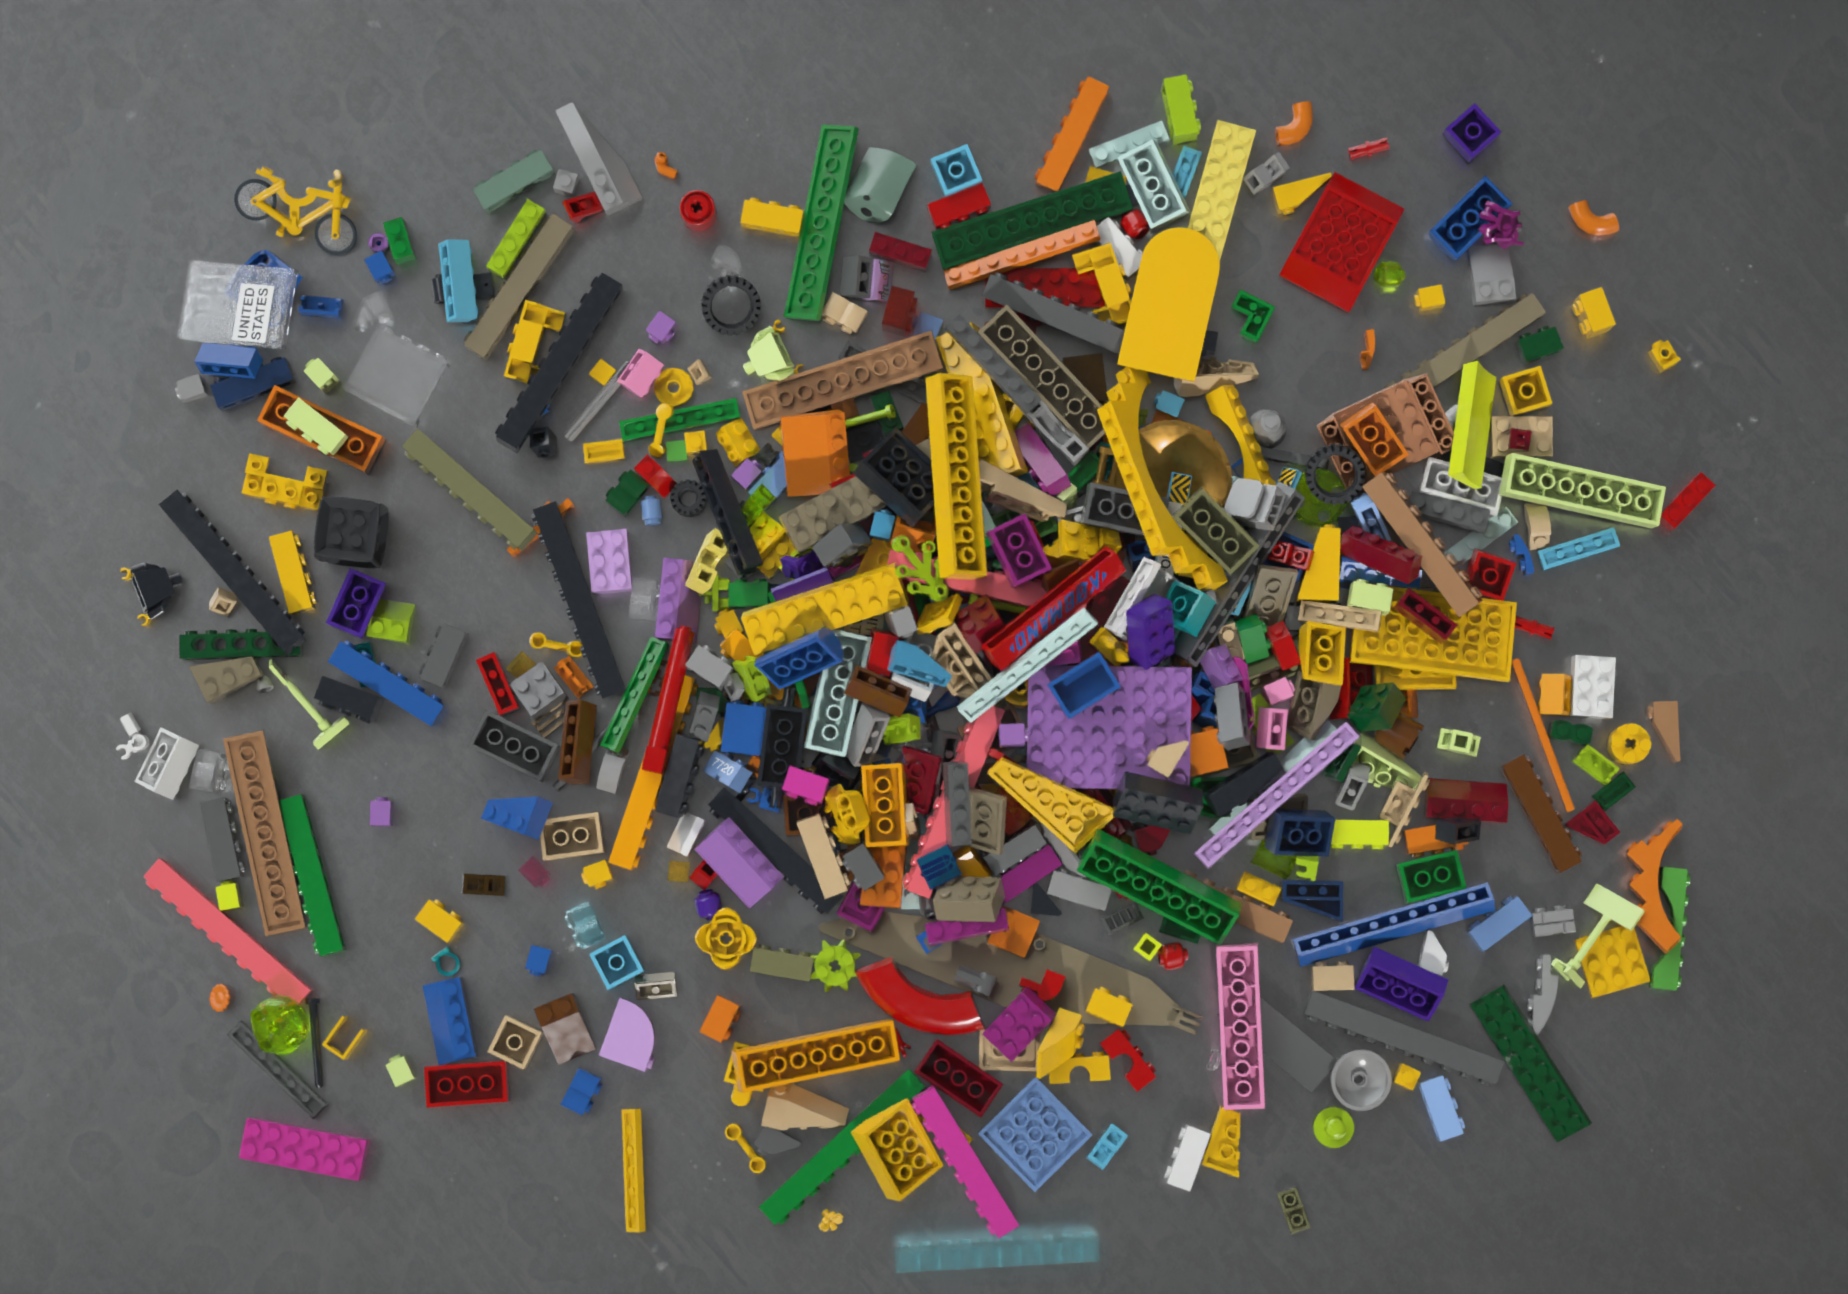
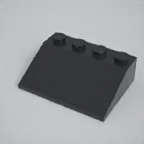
M895 428L879 443L853 472L860 481L911 528L935 505L931 459L898 428Z

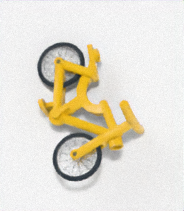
M264 166L262 169L257 168L255 173L270 179L273 183L272 185L260 179H250L240 184L235 192L234 202L238 212L243 217L253 221L263 220L269 216L273 217L282 224L276 231V235L279 237L284 236L286 232L285 226L290 234H300L303 226L332 209V213L322 217L315 227V239L319 247L329 254L339 255L348 252L356 242L357 231L354 223L347 216L341 214L342 207L347 209L351 198L342 193L343 176L340 170H335L333 173L335 179L328 182V186L334 188V192L308 187L306 189L308 194L306 197L293 198L285 190L286 180L273 175L274 171ZM276 192L285 203L290 205V218L276 209ZM316 197L330 200L300 219L301 206L310 204Z

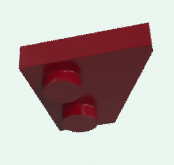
M1593 801L1565 823L1566 827L1604 845L1621 833L1596 801Z

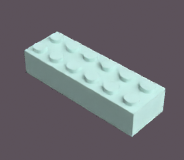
M833 629L831 631L837 636L843 649V662L820 671L803 748L845 757L858 700L845 695L844 691L856 665L865 668L872 638Z

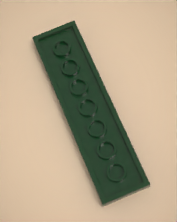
M1505 984L1470 1003V1006L1557 1143L1592 1124L1590 1118Z

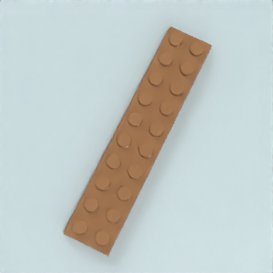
M928 331L788 376L781 381L776 380L742 391L752 427L754 430L781 422L780 417L810 413L831 406L830 404L866 395L943 370L944 368L933 332Z
M264 730L223 738L265 936L306 928Z

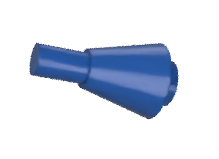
M947 690L934 706L926 710V715L930 718L939 711L957 707L960 705V696L951 695L949 690Z

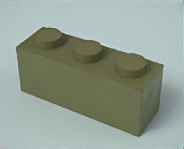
M760 944L758 948H754L750 972L811 981L814 958L810 957L811 953L799 951L798 955L790 954V949L779 948L777 952L770 950L771 946Z

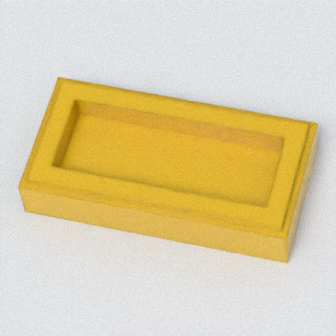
M622 439L583 443L585 464L625 459Z

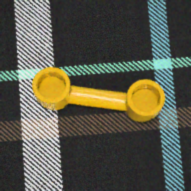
M667 402L660 404L656 409L658 423L655 438L648 448L649 453L656 458L663 456L666 452V447L662 442L666 419L670 418L674 413L673 406Z
M540 632L533 633L530 636L529 643L534 649L547 647L565 651L570 657L582 655L580 647L583 645L579 641H571L565 644L548 640Z
M733 1123L728 1125L725 1129L726 1137L729 1140H737L751 1159L749 1163L751 1171L754 1173L762 1172L766 1168L765 1158L756 1154L742 1135L743 1129L739 1124Z

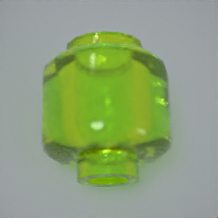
M1381 262L1374 271L1375 282L1382 288H1397L1405 279V270L1402 269L1398 262Z

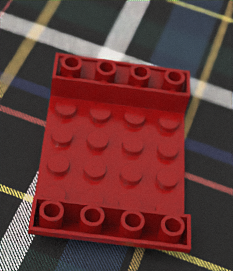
M1334 172L1279 276L1349 313L1405 208Z

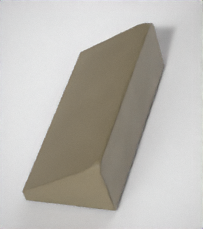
M675 972L635 976L634 984L637 1000L677 996Z

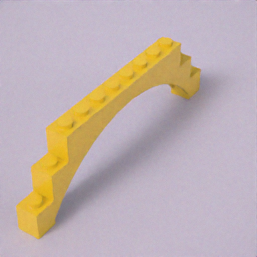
M1125 367L1115 374L1118 384L1106 392L1109 402L1097 409L1151 554L1152 556L1168 555L1175 573H1191L1198 590H1215L1228 582L1222 566L1208 557L1182 531L1162 502L1147 470L1140 444L1138 414L1143 392L1146 386L1151 384L1147 371Z

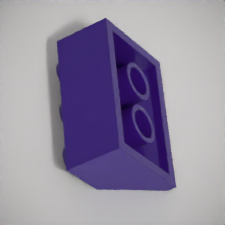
M825 567L774 587L771 591L775 601H779L834 583L836 580L829 569Z
M350 568L326 624L356 637L363 638L387 583Z

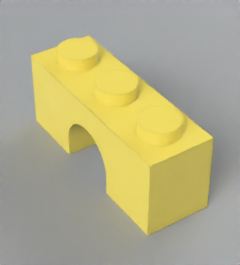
M715 528L706 535L685 583L686 587L701 595L711 589L718 573L715 570L716 565L727 552L726 545L718 529Z

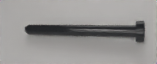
M320 998L305 999V1003L309 1004L316 1088H322L323 1077L317 1003H320Z

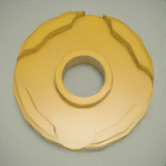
M679 368L663 370L654 382V393L658 401L670 403L673 408L686 404L691 399L694 391L693 381L689 374ZM672 382L679 384V390L675 393H671L668 390V386Z

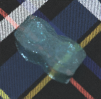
M587 901L565 911L567 916L564 919L568 927H572L575 932L572 936L577 946H581L584 949L606 939L590 902Z

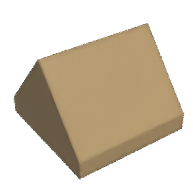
M698 359L687 368L696 385L712 378L707 366L701 359Z

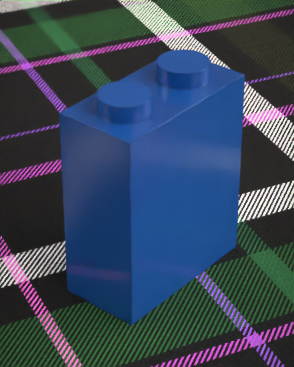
M740 700L727 703L721 752L760 757L767 707H764L763 703L752 702V705H743L744 701Z

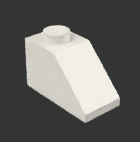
M1426 930L1417 966L1442 976L1443 972H1447L1449 961L1446 960L1447 954L1434 933Z

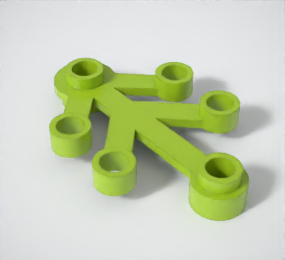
M901 535L894 538L892 541L893 550L897 553L903 552L916 568V570L909 569L906 565H900L895 569L896 576L899 578L923 579L929 585L925 586L921 585L918 581H912L907 586L909 593L929 594L930 598L936 602L946 600L948 588L943 583V578H940L938 558L934 560V567L936 568L935 579L931 575V554L935 551V544L932 541L922 544V563L910 548V541L906 536ZM900 568L904 570V574L900 572ZM913 584L916 586V591L912 587Z

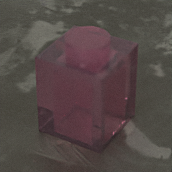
M534 856L518 870L535 888L545 886L550 880L549 876L551 873Z

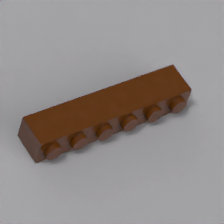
M1521 755L1500 766L1557 874L1562 873L1581 863L1580 857H1582V854L1577 846H1573L1571 842L1573 838L1568 828L1564 829L1561 823L1563 821L1561 814L1552 807L1553 800L1550 794L1544 792L1542 788L1544 784L1541 777L1535 775L1532 769L1534 767L1533 762L1529 757Z

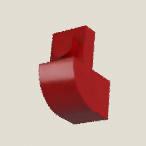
M1046 969L1041 984L1022 977L1019 986L1022 987L1021 991L1026 987L1030 988L1033 992L1037 993V996L1043 1002H1046L1058 995L1066 976Z

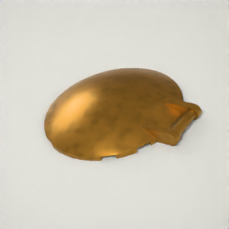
M1178 420L1158 421L1139 429L1140 444L1147 470L1160 497L1167 498L1171 472L1192 475L1188 499L1202 486L1213 498H1217L1218 503L1223 508L1225 507L1232 487L1231 467L1224 449L1210 433L1197 425ZM1100 446V459L1096 479H1093V483L1127 490L1115 457L1110 481H1103L1108 455L1114 454L1111 447Z

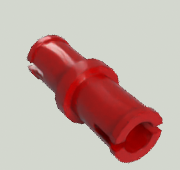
M1387 137L1372 142L1365 141V144L1349 147L1350 159L1353 160L1367 155L1370 157L1374 153L1389 150Z
M1517 615L1515 617V628L1529 632V635L1533 636V634L1551 640L1555 627L1538 623V620L1535 619L1531 621Z

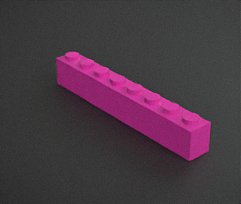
M932 1085L914 1096L912 1099L915 1103L912 1104V1107L917 1115L920 1113L923 1115L925 1120L922 1123L927 1131H932L936 1136L933 1141L938 1149H944L946 1155L943 1157L949 1167L953 1165L957 1170L954 1173L960 1184L965 1183L968 1188L965 1190V1193L970 1201H976L978 1207L975 1209L981 1219L985 1217L989 1222L986 1227L991 1235L996 1234L998 1238H1001L1018 1227V1222L934 1086Z

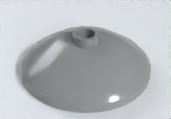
M1350 1051L1340 1057L1332 1069V1091L1341 1104L1352 1110L1366 1111L1377 1107L1386 1099L1391 1088L1392 1078L1387 1063L1382 1057L1372 1051ZM1357 1075H1361L1362 1079L1360 1082L1355 1081Z

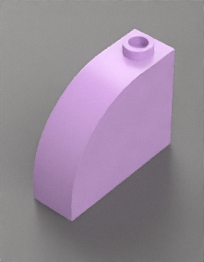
M619 998L599 1056L646 1072L647 1068H652L655 1057H652L655 1047L653 1023L640 1006L629 1000Z

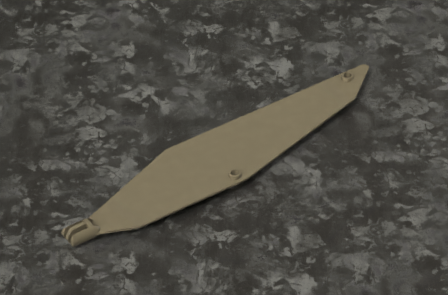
M883 911L872 933L844 918L825 922L819 926L821 933L841 941L844 939L848 944L885 959L893 957L895 963L964 991L971 990L972 994L1006 1008L1022 992V987L1019 986L1022 977L1041 984L1046 969L1066 977L1058 995L1044 1003L1056 1014L1059 1008L1082 1015V1024H1112L1085 1012L1094 989H1099L1100 987L1110 990V995L1117 998L1119 995L1130 999L1129 1003L1133 1005L1124 1025L1174 1026L1196 1035V1030L1179 1024V1022L1181 1021L1199 1028L1200 1023L1186 1018L1182 1014L1198 1020L1203 1018L1201 1015L1179 1007L1149 978L1038 933H1035L1024 959L988 944L987 942L991 934L947 942L926 954L916 936L926 931V923L938 920H928L926 917ZM848 929L853 931V935L850 937L845 934ZM1041 941L1043 947L1037 948L1036 942ZM960 965L977 972H985L997 978L990 997L954 982Z

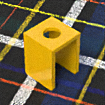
M346 1015L340 1018L322 1044L343 1060H348L368 1031L367 1029H361L345 1053L331 1045V1042L349 1018Z

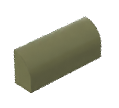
M1299 634L1292 636L1299 655ZM1269 648V657L1247 664L1250 691L1284 677L1288 678L1296 675L1298 670H1302L1301 664L1282 671Z

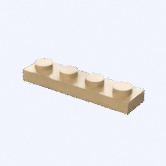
M1301 600L1298 621H1312L1351 629L1379 632L1382 612L1379 610Z

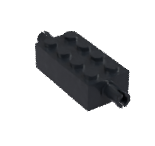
M784 687L782 705L767 704L757 785L770 787V808H775V801L777 800L776 808L782 809V788L789 767L801 770L808 709L796 708L794 706L797 688L791 687L790 696L789 687Z

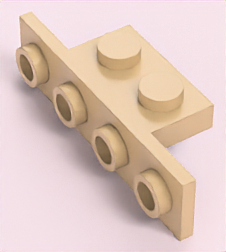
M1424 771L1416 789L1398 780L1396 781L1379 814L1380 818L1396 825L1389 839L1388 846L1392 847L1394 843L1398 844L1403 834L1400 831L1403 825H1408L1412 817L1409 814L1412 807L1416 809L1421 799L1418 797L1421 790L1425 791L1430 782L1427 779V772Z

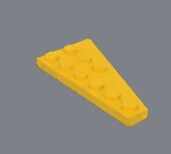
M1003 757L988 770V774L1075 854L1093 838L1097 829L1101 830L1114 818L1112 807Z

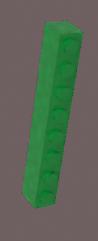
M299 794L279 800L285 832L289 841L290 855L293 856L294 874L295 876L298 875L300 882L297 884L299 894L304 897L305 903H302L304 913L309 915V932L314 934L315 942H313L315 953H319L320 957L345 951L346 947L305 796Z

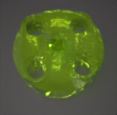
M1316 469L1317 483L1322 489L1331 493L1333 488H1339L1341 491L1346 490L1343 482L1336 474L1329 470ZM1305 472L1301 474L1295 489L1305 499L1303 507L1299 508L1294 516L1303 524L1311 527H1323L1325 524L1335 522L1337 517H1340L1343 513L1347 501L1344 504L1336 503V505H1332L1331 503L1326 504L1322 500H1318L1308 488ZM1325 512L1328 515V521H1320L1318 514Z
M276 995L269 997L259 1003L250 1013L252 1032L259 1048L265 1053L271 1052L277 1055H286L298 1049L307 1039L309 1033L308 1016L303 1007L296 1000L288 996Z

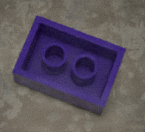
M1154 593L1126 610L1129 662L1148 670L1175 653L1172 601Z

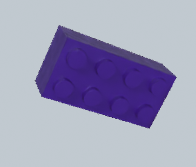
M1373 947L1359 973L1354 989L1429 1022L1444 997L1448 979L1377 947Z

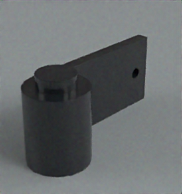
M492 272L473 275V283L476 288L475 299L495 296ZM436 274L435 278L431 279L434 303L445 304L442 274Z

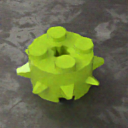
M844 939L838 946H830L824 940L822 941L823 950L818 955H810V957L814 958L813 962L815 963V971L811 974L810 979H820L824 982V992L826 993L832 986H840L846 992L848 991V981L852 977H857L854 970H857L855 969V961L861 954L860 952L850 953L846 949V940ZM834 960H838V965L841 966L840 970L836 969V972H833L832 967L829 966L831 962L834 963Z

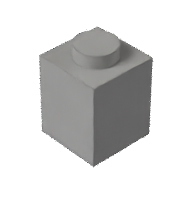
M558 169L553 186L555 193L574 198L580 180L578 174Z
M200 374L176 381V395L178 399H182L185 403L209 396L203 377Z

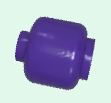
M707 889L697 893L698 896L694 899V903L699 917L712 920L715 913L721 910L723 906L720 895L714 892L713 889Z

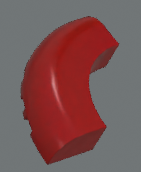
M893 957L854 970L860 984L874 1003L886 1014L908 1027L940 1035H960L985 1029L971 990L964 993L945 995L925 990L907 979L896 965Z

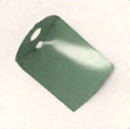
M869 147L847 186L845 205L853 214L869 223H881L888 220L895 210L917 164L896 152ZM865 195L869 196V197H870V200H869V201L865 200V199L863 198V196H865ZM861 208L869 209L872 212V216L864 215L861 212Z

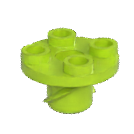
M1329 1107L1318 1113L1314 1120L1313 1131L1321 1144L1330 1148H1338L1347 1144L1352 1138L1354 1122L1345 1110L1338 1107Z

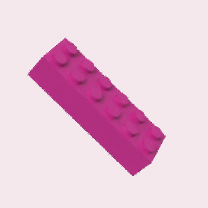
M249 1117L246 1119L239 1158L360 1181L363 1178L370 1140Z

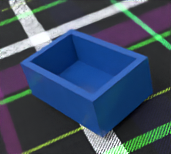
M1100 652L1047 684L1068 719L1073 718L1121 688Z

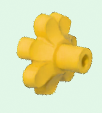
M826 1209L822 1212L824 1218L822 1223L819 1224V1228L823 1232H827L829 1228L834 1231L838 1228L836 1224L843 1222L842 1218L844 1216L841 1213H830Z

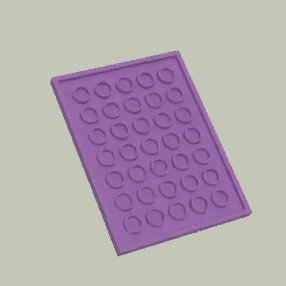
M1045 666L1028 678L1029 740L1027 742V769L1069 788L1117 789L1125 771L1190 786L1192 668L1150 667V669L1145 670L1143 667L1108 666L1121 688L1071 719H1068L1047 684L1076 666ZM1182 741L1189 742L1169 778L1147 765L1149 761L1146 758L1152 749L1156 751L1158 747Z

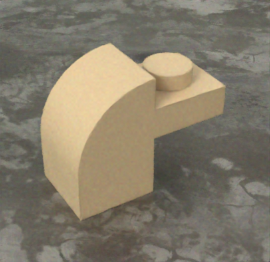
M1537 503L1524 504L1529 549L1549 548L1551 524L1546 505Z

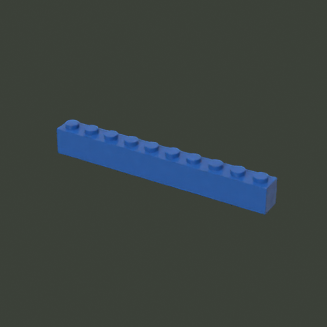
M1487 882L1293 939L1294 948L1300 967L1495 911V901Z

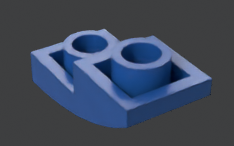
M1514 534L1511 540H1509V550L1513 552V557L1521 556L1522 559H1519V569L1523 571V576L1532 575L1535 572L1529 550L1518 534Z

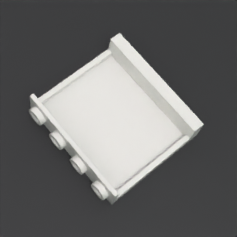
M1144 557L1104 628L1126 642L1128 637L1126 610L1154 593L1165 598L1174 580L1177 579L1163 570L1158 562ZM1174 627V642H1175V640L1177 639V637H1178V635H1179V633H1180V631H1181V630H1179V629H1177V628H1175V627Z

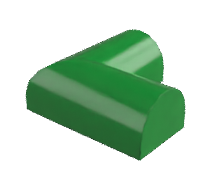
M1241 289L1231 308L1248 316L1240 335L1251 342L1257 343L1275 309V306Z

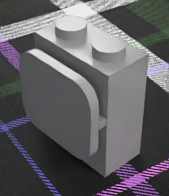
M1240 478L1233 483L1224 509L1242 527L1274 531L1286 494L1278 486L1262 484L1258 480Z

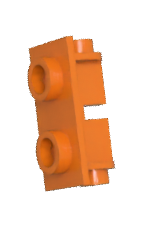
M570 656L561 659L557 663L558 665L554 667V670L578 699L594 687Z

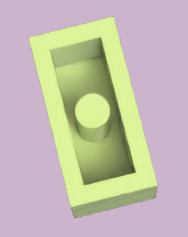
M319 358L316 360L311 359L305 365L306 369L303 371L325 394L340 382L335 374Z
M1357 579L1350 584L1347 601L1348 607L1379 610L1384 616L1390 612L1393 588H1388V585L1383 583H1376V585L1368 584L1369 581Z

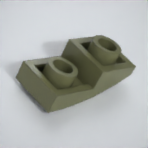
M1297 1188L1278 1193L1277 1197L1291 1235L1309 1229L1311 1226Z

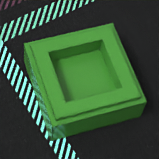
M685 440L666 441L667 462L688 461Z

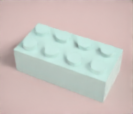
M1152 139L1117 157L1152 230L1156 231L1191 213L1157 141Z

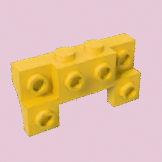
M1109 242L1073 254L1072 258L1078 274L1094 269L1106 306L1091 312L1099 315L1098 319L1106 322V319H1109L1118 324L1126 323L1131 306L1129 295L1132 292L1129 283H1124L1122 276L1125 275L1122 264L1118 265L1111 243Z
M525 300L519 324L516 323L513 329L514 341L513 343L510 342L507 354L510 355L504 373L505 378L527 385L531 375H536L539 370L535 362L545 329L560 332L566 315L565 312Z
M249 453L245 469L246 476L241 492L243 495L265 499V503L276 505V502L284 503L283 507L295 509L297 506L318 511L320 501L324 497L328 475L327 470L308 466L303 482L267 474L270 458Z

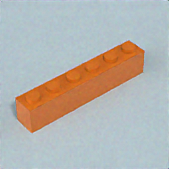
M1089 76L1086 81H1081L1077 89L1080 93L1077 99L1073 97L1069 105L1071 111L1061 121L1060 126L1063 128L1060 134L1056 132L1051 142L1054 146L1051 151L1047 150L1043 158L1045 162L1043 169L1039 168L1034 177L1037 180L1036 186L1050 193L1060 191L1109 91L1108 85Z

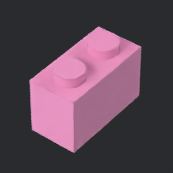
M638 349L617 382L634 395L642 398L643 395L649 392L650 385L654 379L661 374L664 364L646 351Z
M1286 677L1262 687L1260 691L1269 706L1272 707L1294 696L1293 691H1295L1291 680L1287 681Z
M1259 707L1256 748L1285 750L1287 709Z

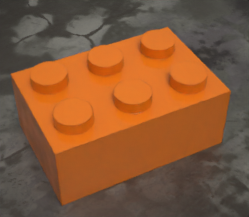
M1373 402L1339 424L1375 477L1409 455Z

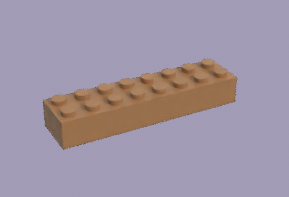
M1387 471L1381 472L1362 486L1406 547L1422 555L1421 567L1459 617L1464 615L1483 601L1481 599L1483 594L1477 586L1472 587L1469 583L1471 578L1464 569L1460 570L1457 564L1459 562L1452 553L1448 554L1444 548L1447 546L1440 537L1436 538L1432 533L1434 528L1428 521L1424 522L1420 517L1422 515L1420 509L1416 505H1411L1408 501L1410 499L1408 493L1404 489H1399L1396 485L1398 483L1396 477L1392 473H1387Z

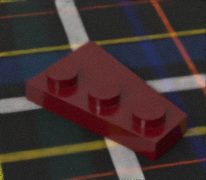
M904 745L902 746V752L905 756L904 771L907 775L906 790L908 804H913L916 812L928 815L932 806L942 756Z

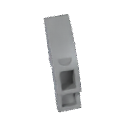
M1544 954L1540 955V959L1537 958L1536 970L1539 971V979H1536V991H1539V995H1531V999L1527 1000V1011H1530V1019H1527L1536 1035L1542 1030L1550 1016L1558 988L1559 975H1551V955Z

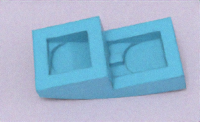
M1111 1124L1086 1158L1103 1170L1128 1135L1114 1124Z

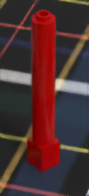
M680 625V629L675 628L649 743L646 747L641 768L644 771L663 775L668 754L667 750L687 669L685 664L689 660L695 632L691 631V627Z

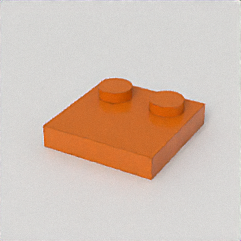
M1003 905L1002 908L1006 910L1009 930L991 934L987 943L1025 959L1040 920Z

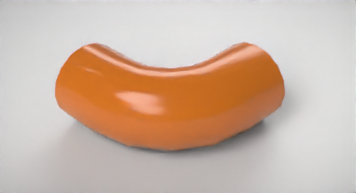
M1311 101L1293 104L1294 116L1292 122L1286 126L1275 127L1277 146H1286L1299 142L1308 134L1313 124Z
M1582 200L1568 206L1574 222L1584 232L1596 236L1619 232V223L1614 213L1597 216L1590 210L1587 200Z

